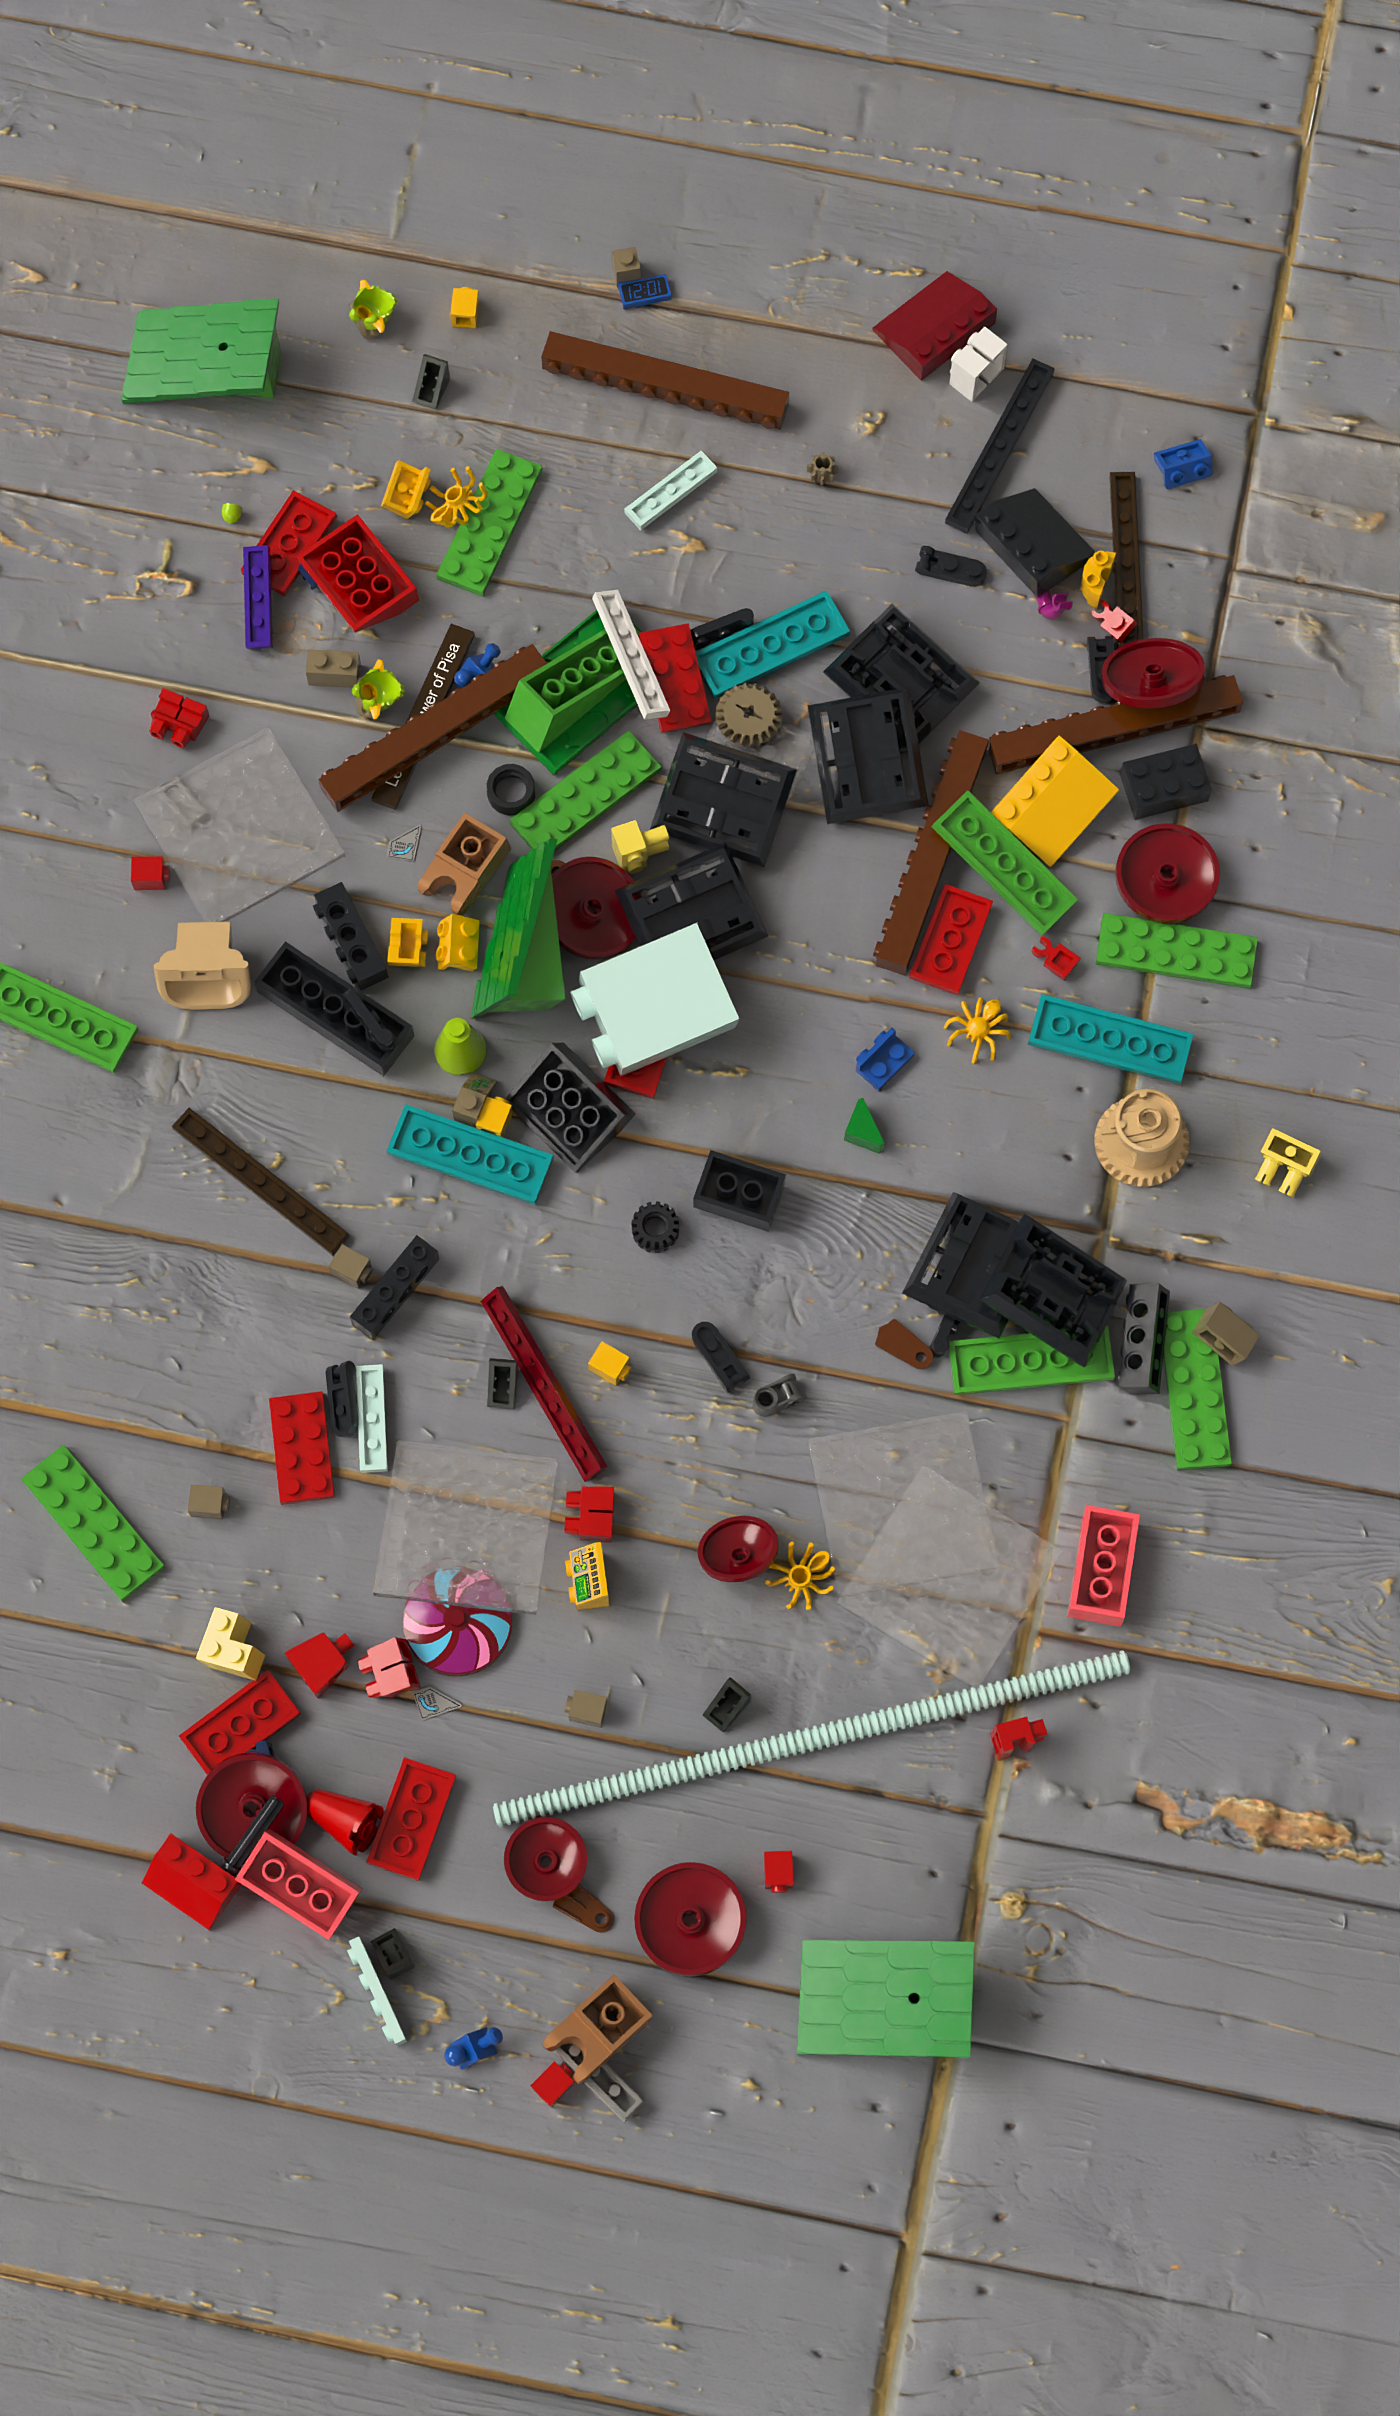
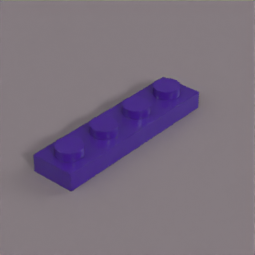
M268 545L243 547L245 645L247 649L273 648L270 547Z

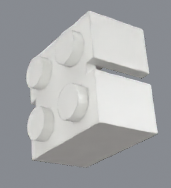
M986 327L979 333H973L967 342L968 345L962 350L958 349L951 358L952 367L949 372L951 374L949 385L971 402L987 387V384L978 377H982L990 384L1005 366L1008 344Z

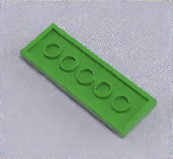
M499 449L495 450L480 481L488 492L486 499L480 502L483 510L480 513H474L469 508L467 509L466 513L469 521L464 526L460 524L436 574L438 580L482 597L484 596L542 473L541 465ZM478 486L474 496L481 497L483 493ZM471 500L470 504L478 508L475 502Z
M628 730L511 818L509 824L531 849H536L541 842H546L549 839H558L555 847L556 851L661 771V766Z
M968 790L931 826L1041 936L1078 900Z
M1103 913L1095 964L1250 989L1258 937L1178 924H1163L1146 919Z
M0 962V1021L115 1074L139 1030L137 1025Z
M1206 1309L1168 1312L1163 1358L1177 1471L1228 1467L1232 1464L1219 1356L1192 1333Z
M1108 1326L1105 1327L1086 1367L1080 1366L1031 1333L1001 1336L1000 1339L997 1337L948 1342L954 1396L1115 1379Z
M64 1444L21 1478L122 1602L165 1568Z

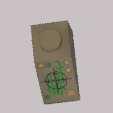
M472 1072L461 1087L452 1109L454 1120L476 1128V1123L487 1097L491 1098L497 1080Z

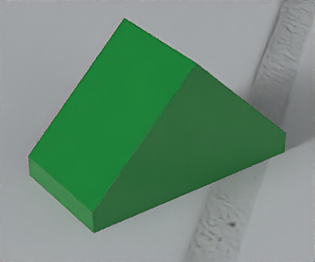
M864 1098L858 1099L846 1128L844 1141L879 1154L884 1152L885 1143Z

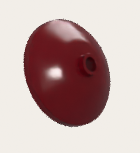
M752 1516L730 1517L713 1525L702 1536L697 1550L698 1559L702 1569L712 1578L723 1582H743L759 1576L773 1564L778 1554L779 1542L772 1526L764 1520Z
M540 1817L529 1820L518 1827L507 1842L504 1851L506 1875L513 1887L527 1898L542 1902L561 1899L573 1892L585 1875L587 1868L585 1843L577 1830L563 1820L552 1817ZM544 1857H549L552 1863L550 1866L545 1867L541 1864V1860Z

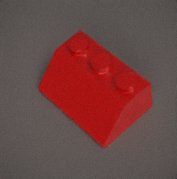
M170 1833L155 1854L142 1881V1884L209 1931L242 1885L231 1874L172 1833Z

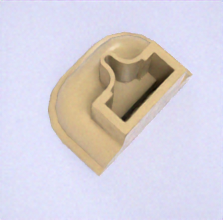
M230 922L178 923L176 949L164 953L160 957V961L154 964L157 990L161 998L168 1004L180 1009L189 1010L227 1009L244 1003L250 996L251 979L249 965L247 961L243 960V956L239 951L232 949L233 937Z

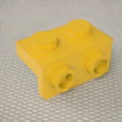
M398 460L395 463L381 507L406 519L410 518L414 513L418 514L424 501L421 499L423 491L425 492L431 482V478L428 477L431 469L425 467L421 471Z
M451 914L441 920L437 928L439 947L436 951L439 970L453 967L473 972L477 969L480 920Z

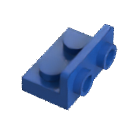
M1201 439L1154 452V461L1163 474L1166 489L1213 475L1212 455Z
M891 1028L887 1033L882 1031L874 1040L875 1045L870 1050L864 1049L856 1058V1072L878 1092L915 1054L913 1050L896 1036L894 1028Z

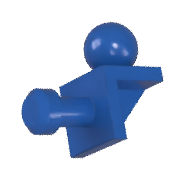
M489 643L485 648V654L468 657L462 668L455 674L454 680L456 685L463 688L470 684L477 675L486 674L492 670L494 666L492 660L501 653L499 646Z
M486 2027L468 2033L450 2044L451 2046L446 2049L444 2054L445 2061L450 2066H460L461 2070L466 2069L479 2060L497 2054L498 2052L494 2045L502 2042L503 2034L496 2027L489 2030Z

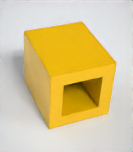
M470 287L453 288L450 313L452 327L477 328L478 290Z
M487 1097L477 1120L476 1128L504 1137L513 1114L512 1105L501 1097H494V1099Z
M603 1341L588 1362L589 1371L615 1386L620 1380L624 1381L627 1378L632 1367L629 1366V1356Z

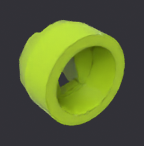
M230 503L223 504L221 512L223 519L230 524L236 523L241 518L242 507Z

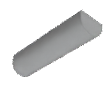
M564 2044L553 2051L573 2073L576 2072V2068L583 2062V2053L576 2045ZM607 2063L584 2082L623 2123L644 2103V2100Z

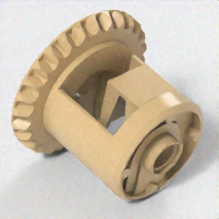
M1155 1089L1134 1091L1124 1099L1112 1104L1099 1119L1094 1137L1096 1154L1104 1169L1115 1179L1137 1187L1155 1186L1172 1178L1183 1166L1188 1155L1190 1143L1189 1131H1187L1186 1124L1182 1120V1114L1177 1103L1166 1093Z

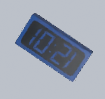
M666 274L618 284L623 309L671 300V292Z

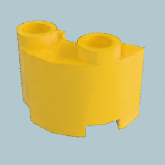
M1097 551L1084 566L1080 590L1087 599V603L1096 609L1102 598L1105 582L1108 581L1116 556L1115 552Z
M391 918L388 966H426V951H422L423 945L428 944V929H423V919Z

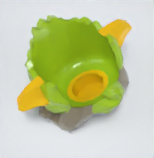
M366 280L360 281V290L356 298L349 304L351 309L349 317L356 324L362 337L371 339L378 336L379 332H384V324L390 319L395 305L398 304V298L395 297V294L385 291L379 286L375 287L373 285L370 287Z
M378 659L373 669L359 676L358 683L352 688V694L356 698L359 715L373 718L374 720L379 717L380 711L391 707L405 693L404 686L400 684L397 677L392 672H389V670H384L383 660Z

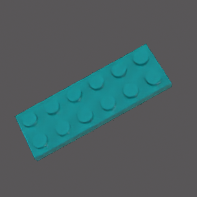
M826 590L695 653L700 674L714 699H718L735 685L740 686L745 682L749 684L850 636V630Z
M1041 994L1028 1045L1180 1085L1193 1033Z
M407 1104L403 1108L386 1151L387 1155L536 1205L554 1158L553 1154Z

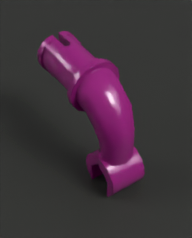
M1048 590L1038 598L1036 597L1039 605L1037 609L1039 614L1050 620L1059 618L1064 610L1072 608L1073 602H1067L1069 593L1054 594L1051 597Z

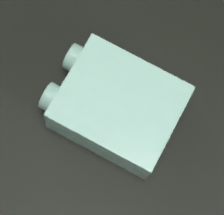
M697 923L581 971L579 977L581 987L570 992L582 1021L594 1016L602 1033L601 1036L592 1039L594 1050L602 1067L605 1069L615 1064L620 1076L734 1029L739 1021L737 1012Z

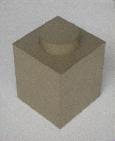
M636 247L612 251V268L617 288L619 283L641 279V269Z
M343 1244L328 1266L332 1275L356 1288H359L362 1282L366 1283L373 1271L369 1258Z
M191 1485L188 1504L190 1516L223 1519L224 1511L228 1512L230 1496L226 1495L224 1488Z
M574 1690L573 1697L568 1696L565 1712L569 1713V1721L602 1728L607 1697Z

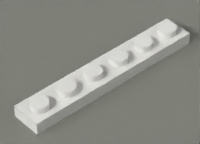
M619 591L595 592L592 599L644 720L667 717L670 712L669 706Z

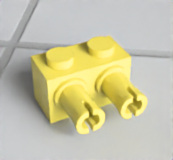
M636 820L611 828L612 848L618 864L629 874H636L642 871L644 867H647L649 856L669 850V836L665 825L642 832V830H639Z
M1272 1128L1261 1150L1265 1160L1254 1179L1261 1183L1266 1175L1263 1184L1270 1187V1183L1279 1165H1285L1289 1171L1278 1191L1285 1194L1288 1187H1290L1287 1195L1294 1198L1303 1177L1311 1176L1322 1153L1320 1150Z

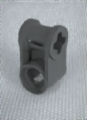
M795 1374L786 1375L769 1385L759 1388L754 1395L752 1405L755 1413L759 1416L767 1417L802 1403L806 1397L799 1391L795 1382ZM768 1397L772 1404L767 1407L762 1406L758 1399Z

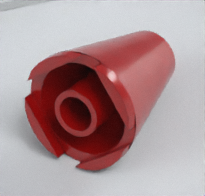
M316 1789L314 1792L311 1791L307 1795V1815L352 1855L357 1856V1851L361 1853L366 1851L375 1839L379 1828L375 1825L377 1819H382L383 1807L374 1802L322 1789Z

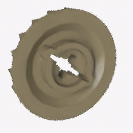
M746 682L740 686L735 685L720 697L719 703L716 706L718 728L727 739L738 745L756 746L765 743L780 728L782 722L780 700L766 686L761 687L757 683L751 685ZM751 708L754 710L753 714L755 717L749 716L747 719L745 718L744 710L749 711Z

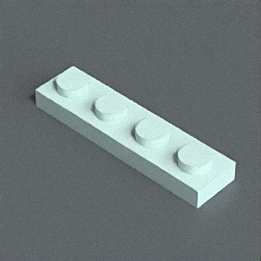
M700 451L624 509V513L641 531L716 474L717 467Z
M383 1364L356 1366L360 1472L388 1471Z
M358 1936L349 1941L352 1948L347 1950L353 1965L359 1964L363 1974L359 1975L360 1981L365 1991L371 1989L375 1999L370 2001L376 2016L382 2015L386 2025L382 2029L388 2042L394 2040L396 2046L402 2045L407 2042L406 2037L364 1944Z

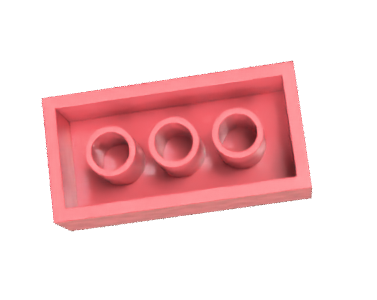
M1090 1505L1085 1506L1067 1613L1068 1618L1118 1627L1122 1626L1126 1612L1140 1514Z
M270 1828L264 1832L235 1878L236 1881L328 1940L333 1937L363 1889Z

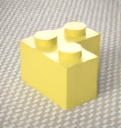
M215 1607L196 1659L209 1668L256 1681L265 1654L251 1645L244 1644L251 1626L250 1621L238 1613Z

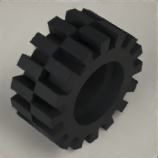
M656 1201L654 1205L648 1202L646 1207L642 1205L639 1207L638 1212L635 1211L631 1223L632 1234L635 1243L638 1242V1246L641 1249L645 1247L647 1252L655 1250V1253H660V1249L666 1251L668 1246L675 1244V1239H678L679 1219L673 1208L670 1210L669 1205L666 1203L663 1206L660 1202ZM658 1218L665 1223L666 1229L663 1234L651 1236L646 1232L645 1225L650 1219Z

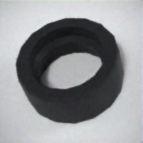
M504 764L497 767L489 775L486 783L487 797L492 808L497 812L507 816L517 815L533 803L535 798L534 779L531 773L523 766ZM509 777L521 779L526 786L524 797L516 802L500 800L496 794V786L501 780Z

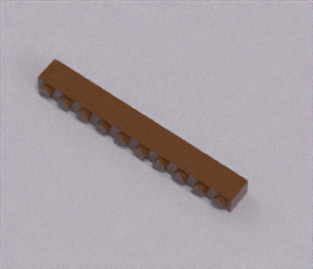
M552 331L549 332L541 356L542 369L552 374L561 373L575 380L584 379L592 381L599 386L608 385L618 388L623 392L639 393L646 398H659L670 404L686 405L697 411H710L720 417L729 416L737 418L744 423L753 422L761 424L767 429L776 428L781 430L789 405L788 391Z
M533 644L527 648L522 647L518 649L514 656L506 661H499L486 674L477 675L467 686L455 689L448 698L443 701L434 702L427 711L421 715L416 714L412 716L402 727L393 728L383 739L378 742L369 743L364 748V751L356 756L351 755L347 757L343 764L337 768L325 771L321 778L318 779L321 790L338 813L510 704L519 680L546 665V661Z
M1220 675L1213 678L1212 681L1204 682L1198 692L1189 699L1172 706L1138 708L1120 702L1106 708L1098 706L1091 709L1090 712L1082 714L1074 712L1062 719H1047L1039 725H1023L1015 731L996 732L989 737L987 748L997 775L1032 766L1058 736L1062 737L1079 753L1240 713L1243 699L1235 676L1226 677V675Z
M959 730L957 738H951L947 751L951 755L948 761L943 760L939 772L943 777L940 783L936 782L931 797L935 799L932 806L929 805L925 809L923 819L927 821L924 828L919 827L915 842L918 845L916 851L911 850L906 863L910 865L908 873H902L898 885L899 888H902L900 895H894L890 906V910L893 911L891 919H885L881 932L885 934L882 942H877L873 956L877 957V967L906 975L952 848L931 826L967 790L972 793L987 751L989 739Z

